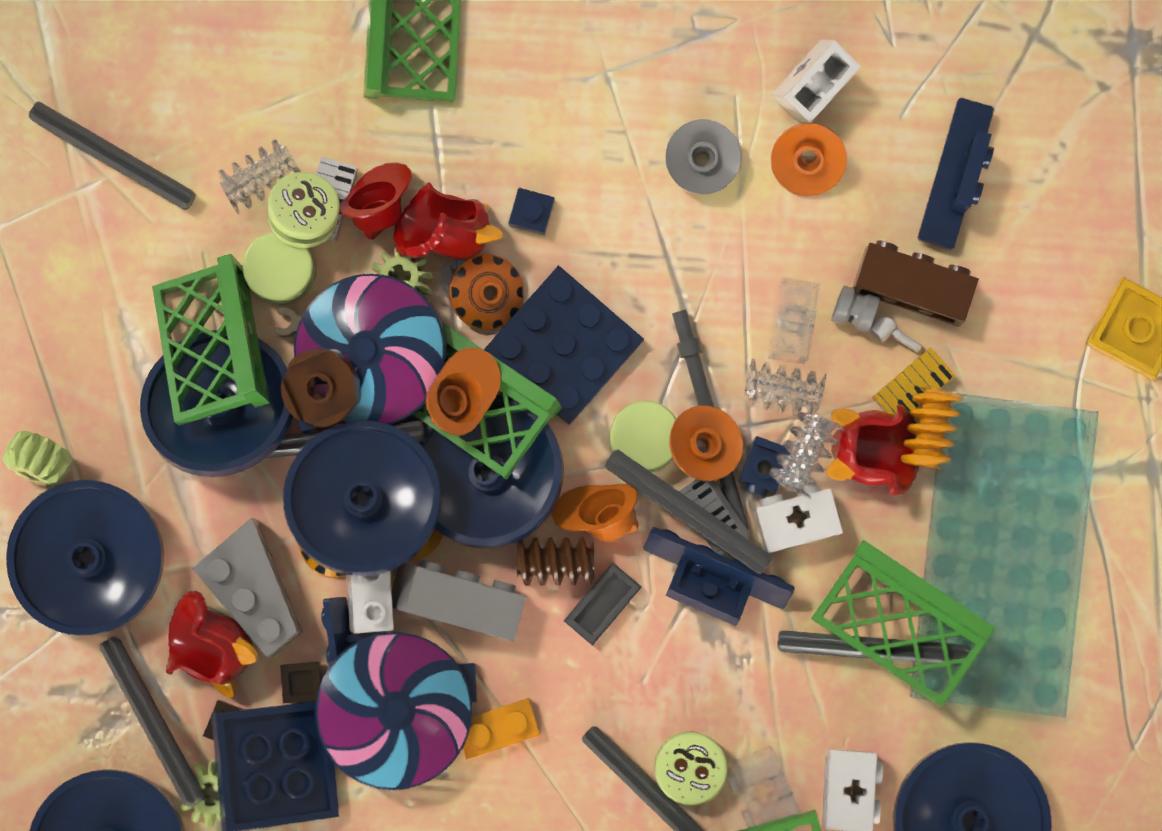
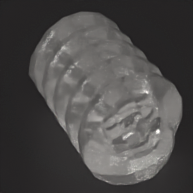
M276 139L271 140L272 153H269L263 147L258 148V161L249 154H246V168H242L235 161L232 162L233 175L230 176L222 169L218 170L219 183L238 215V202H241L250 209L253 206L252 194L259 200L264 201L266 200L265 187L272 190L277 180L289 175L291 172H301L286 145L283 146Z
M751 358L744 395L747 397L748 407L752 408L757 399L761 398L763 410L767 411L772 402L776 401L778 413L782 414L787 405L791 404L793 416L797 417L803 407L807 408L808 419L812 420L820 409L827 374L825 373L821 381L817 383L815 371L810 370L805 379L802 380L800 368L795 367L790 376L787 377L785 365L782 364L772 374L770 362L767 361L757 371L755 359Z
M799 412L797 419L804 427H791L790 432L797 441H784L783 446L789 451L790 455L778 454L776 460L784 468H771L769 474L783 487L811 499L812 497L804 490V487L818 486L819 483L811 476V473L825 472L826 469L818 462V459L832 458L825 445H838L839 441L831 433L833 430L845 431V428L819 414Z

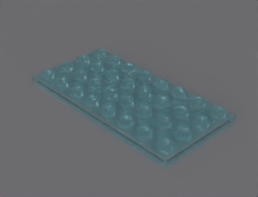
M956 393L963 397V401L951 403L950 406L959 411L960 416L951 417L947 420L957 427V431L945 433L944 436L953 441L954 446L942 448L941 451L951 457V462L940 463L939 467L943 470H935L923 579L995 626V633L981 650L947 702L1066 718L1099 411ZM929 614L919 616L916 638L939 634L935 618ZM942 624L944 633L954 632ZM962 636L945 639V642L949 644L969 645L971 650L974 647V644ZM941 640L931 641V642L941 643ZM913 662V667H917V663ZM951 666L953 676L960 666ZM946 667L923 671L926 687L941 695L949 683ZM919 672L912 673V677L921 683ZM912 687L910 688L909 697L930 700Z

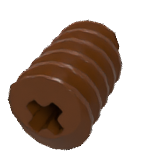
M537 537L532 538L529 548H525L523 540L517 541V577L521 575L524 585L530 586L533 576L536 575L540 586H545L549 575H552L555 585L561 586L564 575H567L571 586H576L579 576L583 575L586 585L591 586L594 580V539L590 548H587L584 537L578 538L575 548H572L568 537L563 538L560 548H556L553 537H548L544 548H541Z

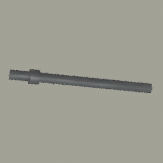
M687 310L675 312L672 316L680 340L677 343L680 358H685L698 406L707 405L714 407L699 355L703 353L699 338L694 337ZM732 471L726 477L719 479L724 496L748 530L749 526Z

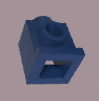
M756 436L753 439L738 482L745 484L744 491L761 498H766L767 493L774 495L777 492L792 449ZM766 461L771 465L772 470L769 475L759 473L757 467L760 462Z

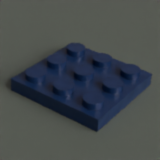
M558 265L484 350L555 397L562 406L557 416L570 426L644 342V338Z
M315 701L211 713L222 831H244L339 817L335 767L318 737L315 724Z

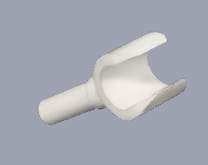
M878 318L870 327L869 332L882 343L891 335L895 340L916 353L922 347L920 343L902 333L891 318Z

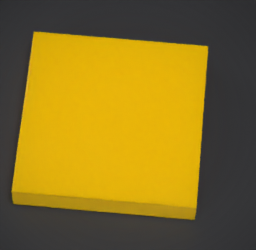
M1125 277L1120 278L1086 345L1151 380L1156 379L1162 368V297Z

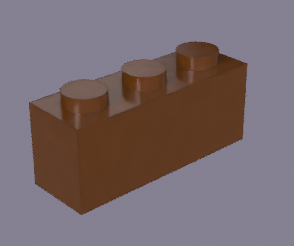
M878 240L876 244L869 242L864 250L852 286L856 293L864 296L871 294L880 297L882 302L957 327L966 321L979 278L970 276L971 271L969 269L950 264L948 268L934 264V258L922 253L914 252L910 256L898 252V246L886 241Z

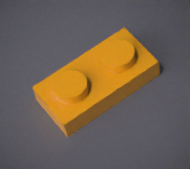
M529 698L472 716L469 734L463 746L466 760L539 736L540 731Z

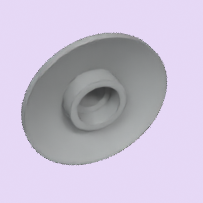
M694 120L682 125L671 136L666 148V166L672 179L684 190L694 194H712L726 188L736 177L741 163V150L734 134L724 125L712 120ZM705 154L710 162L706 166H700L696 163V156Z

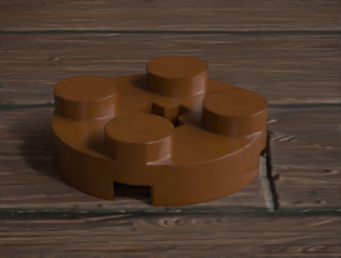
M311 349L298 354L289 362L288 370L285 373V380H282L281 394L286 408L298 420H304L308 424H314L312 426L317 427L330 426L348 417L354 407L360 402V381L357 371L349 359L344 357L343 353L339 350ZM316 377H320L322 381H327L329 385L327 389L328 395L325 398L321 393L314 394L312 387L317 384Z

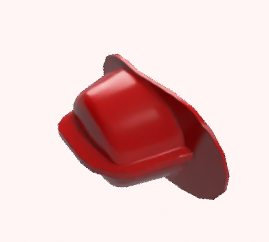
M395 162L377 166L366 172L357 181L348 196L340 203V213L350 217L354 225L360 231H363L366 238L370 240L375 239L382 231L398 223L402 215L401 196L412 180L411 169L405 164Z

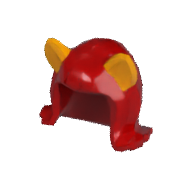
M428 182L414 195L410 204L404 208L394 228L393 243L397 253L403 256L418 258L420 255L426 256L431 251L451 259L461 260L469 259L479 254L487 243L501 239L503 233L499 228L490 225L487 213L489 205L487 203L480 202L478 199L466 200L453 195L443 194Z
M897 405L896 414H889L879 410H869L860 413L847 408L833 410L831 418L838 427L831 442V452L835 460L826 468V475L838 481L852 479L869 486L888 485L891 496H897L909 491L913 481L916 479L919 466L906 464L901 461L902 455L914 452L904 446V441L916 438L915 435L907 431V425L916 424V421L910 416L904 405Z
M191 590L180 598L169 623L168 646L170 654L166 665V674L172 675L177 669L183 670L197 680L212 683L221 694L232 698L236 694L235 677L242 674L248 665L255 662L258 658L249 635L236 620L208 609L202 593Z

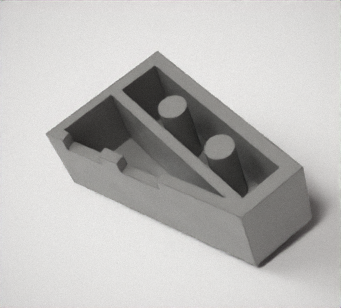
M251 518L192 569L266 657H274L303 631L276 568L273 555L270 553L262 533L263 530L259 520Z
M421 560L420 567L410 564H403L398 567L391 590L393 609L502 639L515 640L526 596L515 593L516 585L494 580L492 587L479 583L480 575L458 570L456 577L442 573L444 565L426 560Z

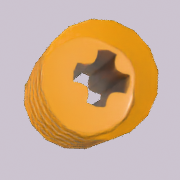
M919 387L925 393L913 395V401L921 405L922 408L910 410V416L918 420L919 423L907 425V431L915 435L916 438L904 441V446L914 452L902 455L901 461L910 465L943 470L939 467V464L951 462V457L941 452L942 448L954 446L953 441L944 437L945 433L957 431V427L947 420L951 417L960 416V412L950 405L953 402L963 401V397L949 391Z

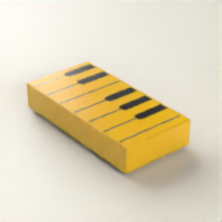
M930 347L872 396V398L886 413L896 414L897 405H904L910 413V410L921 406L913 401V395L925 393L919 387L941 389L956 375Z

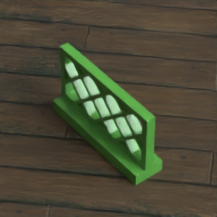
M369 0L363 98L378 99L379 96L454 103L461 0H446L452 6L451 14L442 22L427 7L434 0H425L424 2L422 0H413L418 7L404 19L393 8V0ZM421 11L435 25L423 38H420L407 24ZM392 17H393V18L398 22V24H396V25L391 29V27H392ZM451 21L449 32L444 26ZM400 28H403L415 42L402 55L391 44V36ZM438 31L450 43L449 51L439 59L425 44ZM419 47L433 62L420 75L405 60ZM391 53L396 60L389 65ZM447 58H449L448 69L443 64ZM399 64L414 79L405 88L388 87L389 73ZM438 68L448 79L447 92L432 91L423 79L434 69ZM418 84L422 90L412 88Z
M232 254L218 257V265L152 286L174 422L178 425L249 403L255 408L270 403L249 286L244 278L243 266ZM217 278L218 288L210 300L198 294L206 281ZM178 290L186 293L175 311L166 306V294ZM194 298L206 304L195 322L183 316ZM215 309L224 314V321L216 333L204 327ZM179 321L191 326L190 331L181 344L172 341L171 336ZM200 332L212 338L201 356L189 350ZM221 343L228 346L231 353L222 367L209 361ZM185 354L197 360V363L186 379L178 375L177 366ZM205 366L218 372L207 390L194 384ZM227 377L236 381L237 395L225 399L215 395ZM191 388L203 394L196 408L184 411L183 400Z
M443 323L447 336L449 358L457 351L465 348H480ZM492 356L497 362L501 373L499 391L503 393L505 408L486 411L480 421L483 439L466 442L461 439V435H450L442 431L430 421L431 416L426 406L423 408L424 413L419 411L414 417L507 480L550 418L555 419L562 406L555 397ZM509 398L519 405L510 406ZM528 410L538 417L530 430L515 433L512 413ZM506 415L509 434L488 438L485 419ZM523 438L517 447L516 439ZM511 441L513 454L502 467L492 460L490 444ZM484 446L485 454L477 450L475 447Z
M862 540L854 552L855 555L811 619L943 708L981 650L995 633V626L865 540ZM857 567L871 576L873 591L851 595L848 580ZM876 580L888 588L878 589ZM845 586L847 595L837 597ZM896 592L904 598L905 613L883 616L879 595ZM875 596L879 617L856 621L852 600ZM848 601L851 623L834 625L823 617L832 604ZM909 602L921 610L911 611ZM929 614L937 620L938 635L916 638L912 617ZM908 618L912 639L889 643L885 622ZM881 623L884 639L883 645L867 647L860 642L857 627ZM942 624L954 632L944 633ZM853 628L855 638L843 630ZM962 636L974 644L966 658L949 661L945 639ZM941 640L945 662L922 666L917 644ZM913 645L917 667L900 669L892 662L890 649ZM886 650L888 660L876 652ZM961 664V666L953 676L951 666ZM946 667L949 683L942 694L938 695L926 687L923 671ZM919 672L921 683L909 674Z

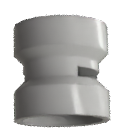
M844 285L836 302L831 321L841 325L850 322V324L855 326L856 330L868 333L874 320L880 297L871 294L865 296L857 295L854 288Z

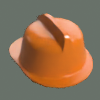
M465 348L457 351L446 362L429 387L426 395V407L431 416L430 421L442 431L450 435H463L471 432L479 424L496 398L501 384V373L497 362L490 353L480 348Z
M628 484L576 487L558 498L551 516L555 524L564 530L587 531L592 537L601 542L615 541L627 533L638 530L639 523L634 509L638 494Z

